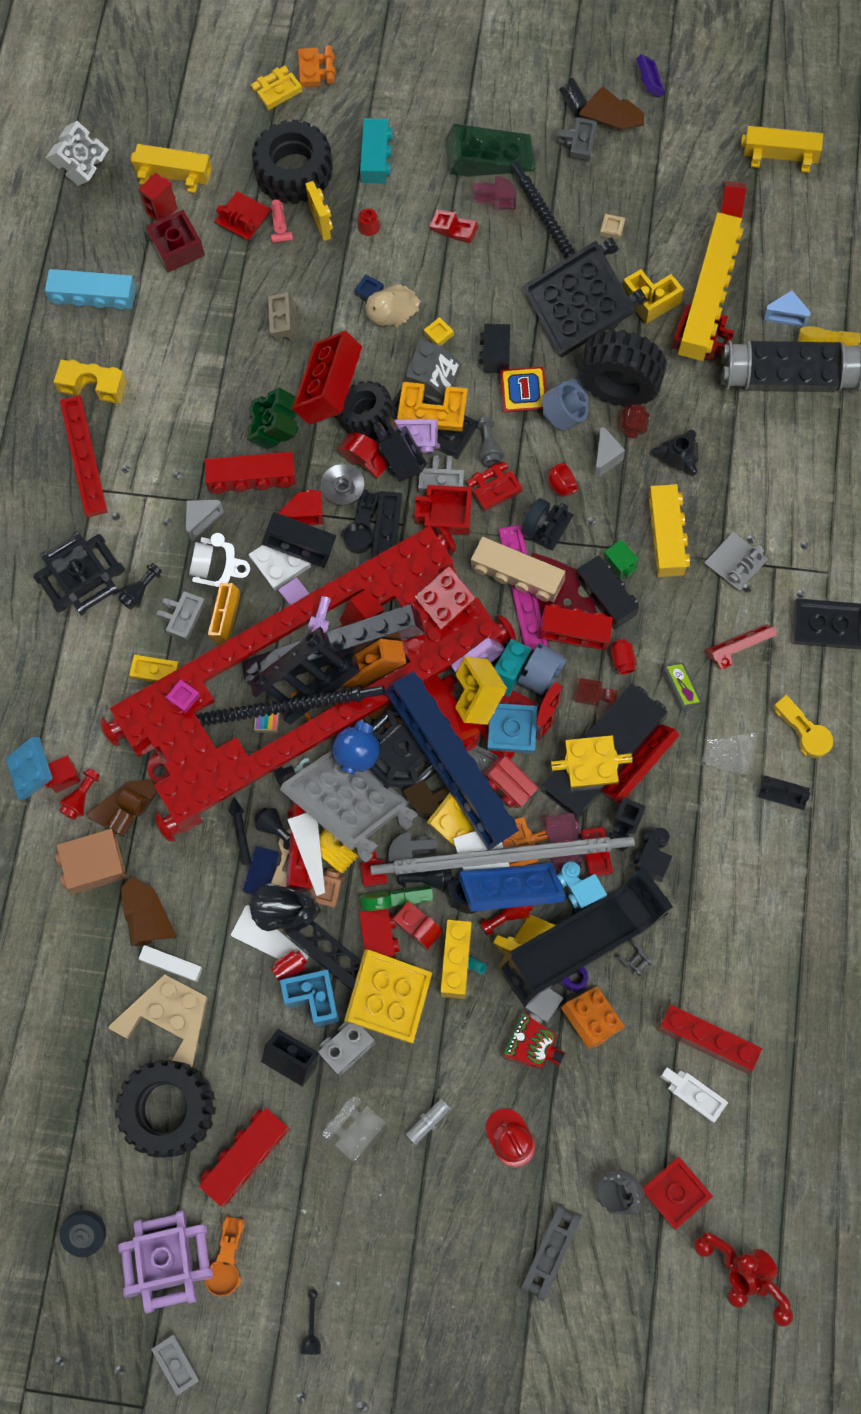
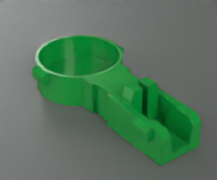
M430 886L397 891L370 892L360 896L361 909L366 911L382 910L392 906L403 905L407 901L416 907L415 903L431 901L433 893Z

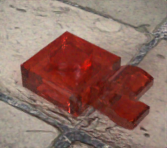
M579 679L575 699L577 703L598 706L599 700L609 704H614L616 701L617 690L602 688V681Z

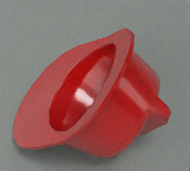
M505 1108L496 1110L486 1122V1133L499 1159L509 1167L518 1168L526 1165L531 1161L535 1153L533 1136L523 1118L517 1112Z

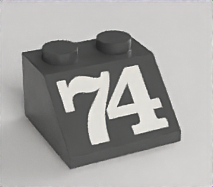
M420 340L408 369L406 382L425 384V395L444 400L446 386H454L462 362L442 346Z

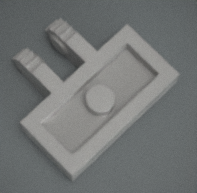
M434 455L433 469L424 468L419 473V492H427V485L463 487L464 470H452V456H447L446 469H438L440 459L439 456Z
M184 591L179 602L164 598L161 603L165 607L175 610L173 615L158 610L156 616L161 620L169 622L165 630L167 634L188 641L206 601L204 598Z

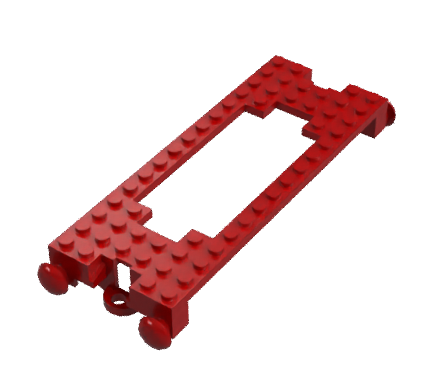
M430 526L426 527L109 708L115 719L107 723L103 716L100 720L102 733L109 743L114 746H121L118 741L126 737L138 758L154 748L157 751L151 756L147 771L170 812L164 818H162L159 811L155 816L156 826L167 841L176 842L175 835L181 832L185 833L202 823L203 820L199 815L202 812L338 734L345 728L350 727L356 721L362 720L391 703L386 694L363 698L359 702L352 700L351 703L347 701L345 704L339 703V705H335L249 756L237 737L217 749L213 745L195 715L198 711L215 702L204 683L308 624L311 616L316 617L322 596L331 598L327 612L347 602L366 589L372 593L381 606L396 599L400 607L411 604L420 612L425 634L402 641L405 657L409 663L366 688L384 686L386 690L392 683L413 671L425 683L451 668L453 663L487 638L500 644H504L507 641L509 643L511 639L516 640L514 628L508 619L502 615H495L497 623L495 624L478 597L474 601L475 608L472 612H461L442 630L415 598L418 593L449 566L456 573L454 561L450 557L456 551V545L447 529L442 526H436V535ZM180 679L200 694V697L186 714L166 699V696ZM160 766L165 767V775L161 777L154 775L156 768Z

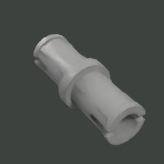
M440 1098L426 1114L423 1113L420 1116L421 1119L405 1133L406 1136L417 1146L431 1129L434 1131L437 1128L436 1124L452 1109Z

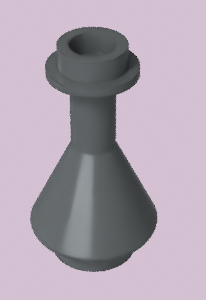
M490 417L481 418L477 424L478 428L483 430L484 442L478 459L486 467L494 463L499 464L504 458V452L493 439L491 428L494 427L495 422Z

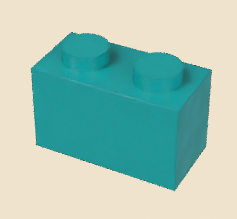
M512 639L494 668L507 687L504 695L510 697L520 676L523 674L532 648Z

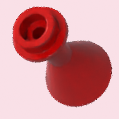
M88 768L87 771H83L86 777L78 790L59 801L61 806L59 812L72 820H76L78 816H84L86 793L94 781H100L98 779L100 775L92 769Z
M531 905L504 908L499 915L489 921L483 918L480 926L487 936L489 934L494 935L493 929L506 921L529 919V912L533 910V907Z

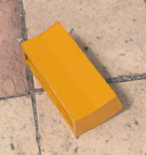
M220 583L208 633V636L214 640L215 644L221 645L231 639L241 595L239 589L233 583Z

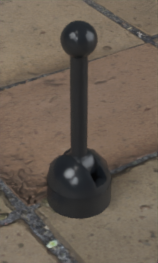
M311 1289L308 1292L310 1299L309 1335L301 1341L300 1354L320 1355L321 1343L314 1336L315 1299L318 1297V1292L315 1289Z

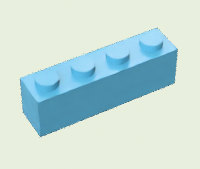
M49 269L45 293L49 302L56 305H87L97 308L112 307L119 310L133 308L136 285L131 275Z

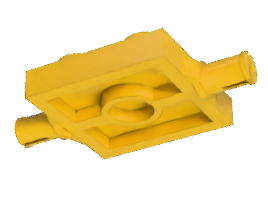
M613 735L565 740V760L551 761L552 771L566 769L571 788L617 784L619 782L617 774L618 764L632 763V754L617 755L614 748Z

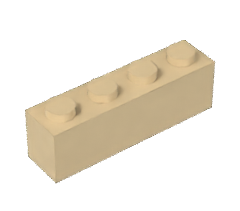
M482 537L471 558V566L476 573L483 576L486 574L492 576L501 584H511L518 591L523 593L530 592L545 602L549 600L554 603L565 581L564 570L485 537Z

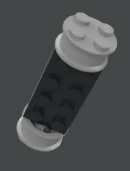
M728 341L721 352V364H724V371L721 372L720 382L721 385H725L726 390H729L730 386H742L747 391L835 392L841 391L842 388H854L856 392H859L861 389L860 342L857 346H844L843 342L746 341V344H732L731 341Z

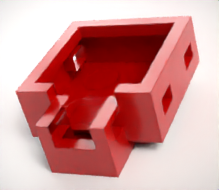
M690 304L686 305L672 343L673 349H680L691 309ZM721 314L719 321L715 320L714 323L718 324L715 337H710V340L714 342L711 353H706L705 359L713 361L715 355L721 356L724 345H727L728 341L732 342L735 331L725 328L728 316ZM717 336L728 338L726 344L716 341Z
M427 485V497L416 496L415 524H424V529L430 526L434 533H436V526H442L450 534L469 535L472 487Z

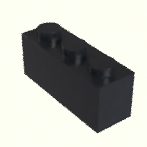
M273 512L261 545L325 568L337 535Z
M598 555L576 570V580L601 613L606 614L608 617H613L612 627L614 630L637 616L639 609L637 599L633 595L628 594L625 590V584L619 577H615L610 564L606 560L603 561Z

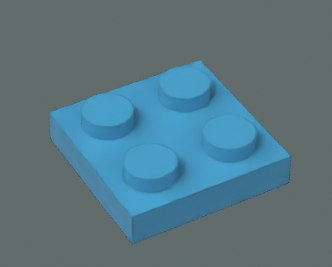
M498 704L495 713L490 719L488 750L535 753L538 706Z
M31 737L6 757L18 800L27 799L52 780L40 737Z

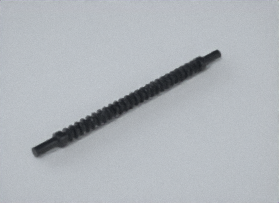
M513 161L510 167L519 179V186L526 193V197L529 198L532 206L535 207V211L538 212L537 215L541 216V221L546 225V229L549 230L552 239H555V243L558 244L557 247L561 249L560 252L564 253L563 257L569 258L574 255L575 249L572 248V244H569V240L566 239V235L563 234L560 225H557L558 222L555 220V217L551 216L552 212L549 211V207L543 202L540 193H537L538 190L532 184L531 178L525 175L517 161ZM619 324L614 325L611 329H615Z
M377 686L365 689L355 687L352 690L346 689L345 692L340 690L339 693L337 691H334L333 694L327 692V695L321 693L320 696L315 694L314 697L309 695L308 698L306 696H303L302 699L296 697V700L290 698V700L284 699L283 702L278 700L277 703L272 701L271 704L266 702L265 705L260 703L259 706L254 704L253 707L247 705V707L241 706V708L235 707V709L229 708V710L223 709V711L217 710L216 712L211 711L210 713L205 712L204 714L199 713L195 715L204 727L205 724L210 726L211 723L216 725L217 722L222 724L223 721L228 723L229 720L234 722L235 719L240 721L241 718L246 720L247 717L252 719L253 716L255 718L259 716L264 717L266 714L271 716L272 713L277 715L278 712L283 714L284 711L289 713L290 710L295 712L296 709L301 711L302 708L308 710L309 707L314 709L315 706L320 708L321 705L326 707L327 704L332 706L333 703L339 705L340 702L345 704L346 701L351 703L352 700L359 702L363 698L385 695V687Z

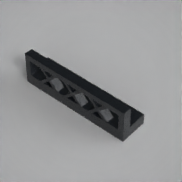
M314 921L311 922L310 926L314 928L315 938H305L299 933L302 929L298 927L290 928L286 932L288 939L353 992L356 981L355 972L359 971V968H354V962L360 966L361 960ZM318 932L324 937L318 938ZM330 941L333 945V953H323L319 949L318 942ZM336 947L342 952L336 953ZM348 956L351 959V968H341L337 964V957Z

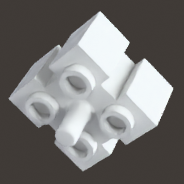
M75 121L65 127L58 138L61 142L52 147L46 159L58 169L64 167L67 170L65 175L79 186L90 180L97 169L94 165L103 160L109 149L97 138L91 140L88 137L90 132L78 121Z

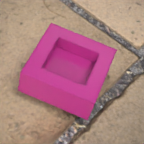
M180 679L166 696V699L186 714L200 697V694Z

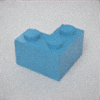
M328 970L280 980L284 1004L287 1009L310 1004L313 1023L316 1027L340 1022L331 975Z

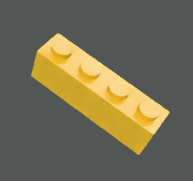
M677 484L650 486L649 504L657 577L684 576L686 568L690 567L689 554H685V547H687L688 541L687 533H683L682 526H685V514L680 512V506L683 505L682 492H678Z

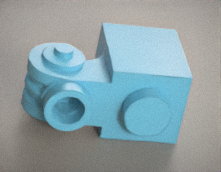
M567 862L563 866L562 872L557 874L562 888L567 887L570 894L567 897L574 909L578 908L580 912L607 897L596 874L585 880H580L578 878L580 874L579 865L575 862Z

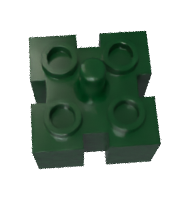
M277 388L269 392L267 398L260 396L252 400L249 415L252 418V423L248 425L247 441L268 450L277 446L281 441L285 442L296 437L299 427L294 418L297 416V413L292 410L296 396L281 388Z

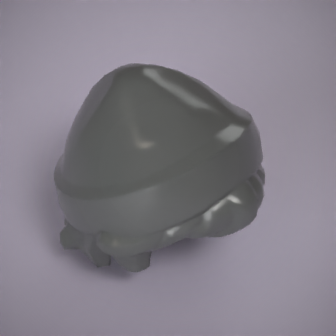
M612 1170L598 1179L596 1185L597 1201L601 1203L602 1207H606L609 1213L630 1215L640 1212L641 1205L645 1199V1192L635 1176L623 1170Z

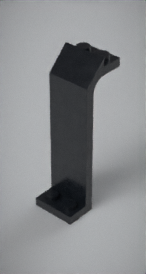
M643 868L637 871L625 885L614 893L511 950L496 967L523 1006L526 1007L542 992L645 932L668 915V911L673 906L654 882L652 876Z

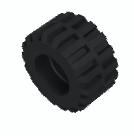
M361 381L356 386L353 384L350 386L351 389H349V393L346 396L344 408L338 416L348 434L357 432L371 439H379L373 428L374 423L380 422L387 432L388 427L386 426L385 418L391 416L396 420L397 410L390 394L378 382L373 384L372 381H367V383ZM373 408L369 412L362 414L365 410Z

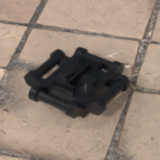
M76 531L72 534V537L50 551H44L39 554L47 566L36 572L33 578L36 583L41 584L53 602V608L57 613L64 611L72 603L80 616H83L89 608L112 594L114 596L119 593L111 578L121 575L125 568L122 563H118L106 546L105 539L101 534L85 541L80 533ZM98 548L110 568L104 569L92 549ZM52 574L66 593L62 598H60L48 580V577ZM105 583L107 585L106 588L82 603L78 600L101 584Z

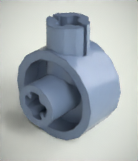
M569 379V381H564L549 389L543 395V415L557 429L568 430L588 417V396L583 390L584 387L580 380Z

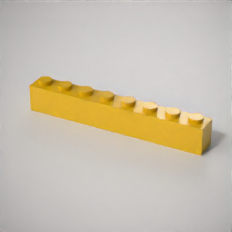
M717 212L678 355L704 361L705 354L711 353L714 341L710 340V337H715L718 324L714 322L715 320L719 321L722 307H719V303L724 304L727 291H723V288H728L731 275L727 273L733 270L735 259H732V256L737 255L740 245L736 243V240H741L744 228L740 227L742 218Z

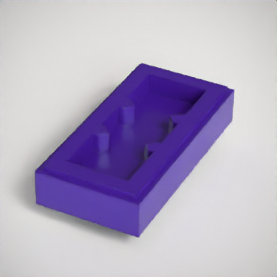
M641 54L636 58L641 72V80L645 84L647 92L660 98L665 94V90L655 61Z

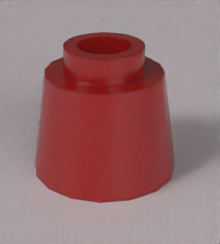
M363 209L358 215L357 229L362 235L372 236L380 229L378 216L373 209Z

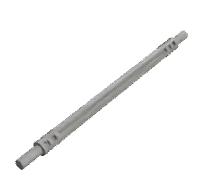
M634 836L615 839L602 837L394 860V863L371 865V874L395 873L399 875L611 851L612 848L635 846Z

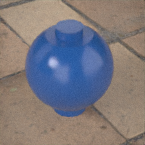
M356 721L354 728H345L337 735L333 743V756L337 764L342 766V771L355 775L356 771H367L376 763L380 753V745L378 739L372 734L374 726Z

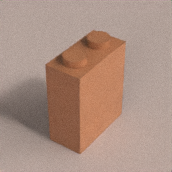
M112 829L57 845L58 853H55V858L58 866H62L64 874L60 875L63 888H67L72 895L127 878L117 835Z

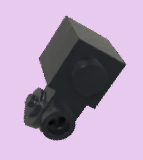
M624 797L614 820L613 826L616 829L612 833L610 832L608 837L615 839L630 837L631 833L636 834L646 806ZM621 847L615 849H620V851L624 852V850L628 847Z
M647 829L642 841L647 844L643 851L638 850L633 862L637 864L635 872L645 868L649 875L660 883L673 857L659 850L668 844L670 835L666 829Z

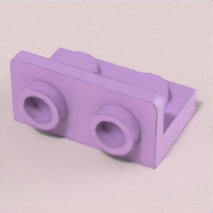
M394 420L399 428L404 426L408 428L420 452L433 453L434 449H440V444L437 443L438 420Z

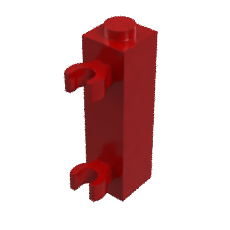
M437 675L424 683L425 688L430 696L436 700L438 708L449 720L456 735L463 741L465 749L471 751L477 746L480 733L486 730L485 724L464 723L455 708L458 702L451 694L456 689L453 685L458 681L453 675H449L443 680Z

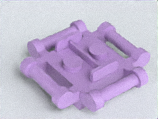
M185 1210L176 1211L175 1215L149 1221H143V1219L134 1221L135 1237L133 1241L118 1244V1252L122 1256L125 1283L123 1297L129 1298L142 1294L145 1313H151L156 1308L188 1301L189 1304L197 1302L194 1281L208 1280L214 1277L213 1269L209 1265L206 1244L207 1225L187 1228ZM177 1225V1228L145 1235L147 1231ZM191 1237L196 1238L200 1270L193 1271L191 1246L188 1239ZM134 1250L138 1276V1284L136 1285L134 1279L133 1262L131 1252H133ZM185 1284L186 1291L157 1298L152 1297V1291Z

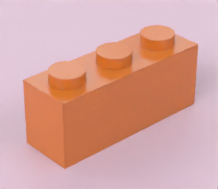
M379 639L355 654L360 672L342 686L354 688L362 685L365 688L404 665L406 658L402 641Z

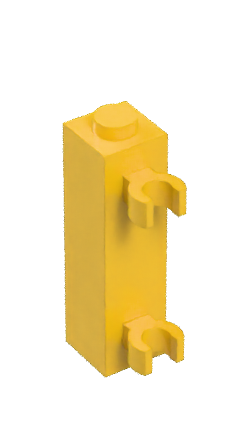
M748 126L747 133L742 134L741 147H744L743 156L752 157L751 167L759 168L761 158L802 162L801 172L810 173L812 163H819L823 144V133Z
M137 144L135 152L131 154V164L134 166L136 174H138L137 178L140 179V185H143L155 172L161 177L165 176L168 179L186 181L185 185L188 186L187 192L196 193L198 183L208 184L212 170L209 155Z

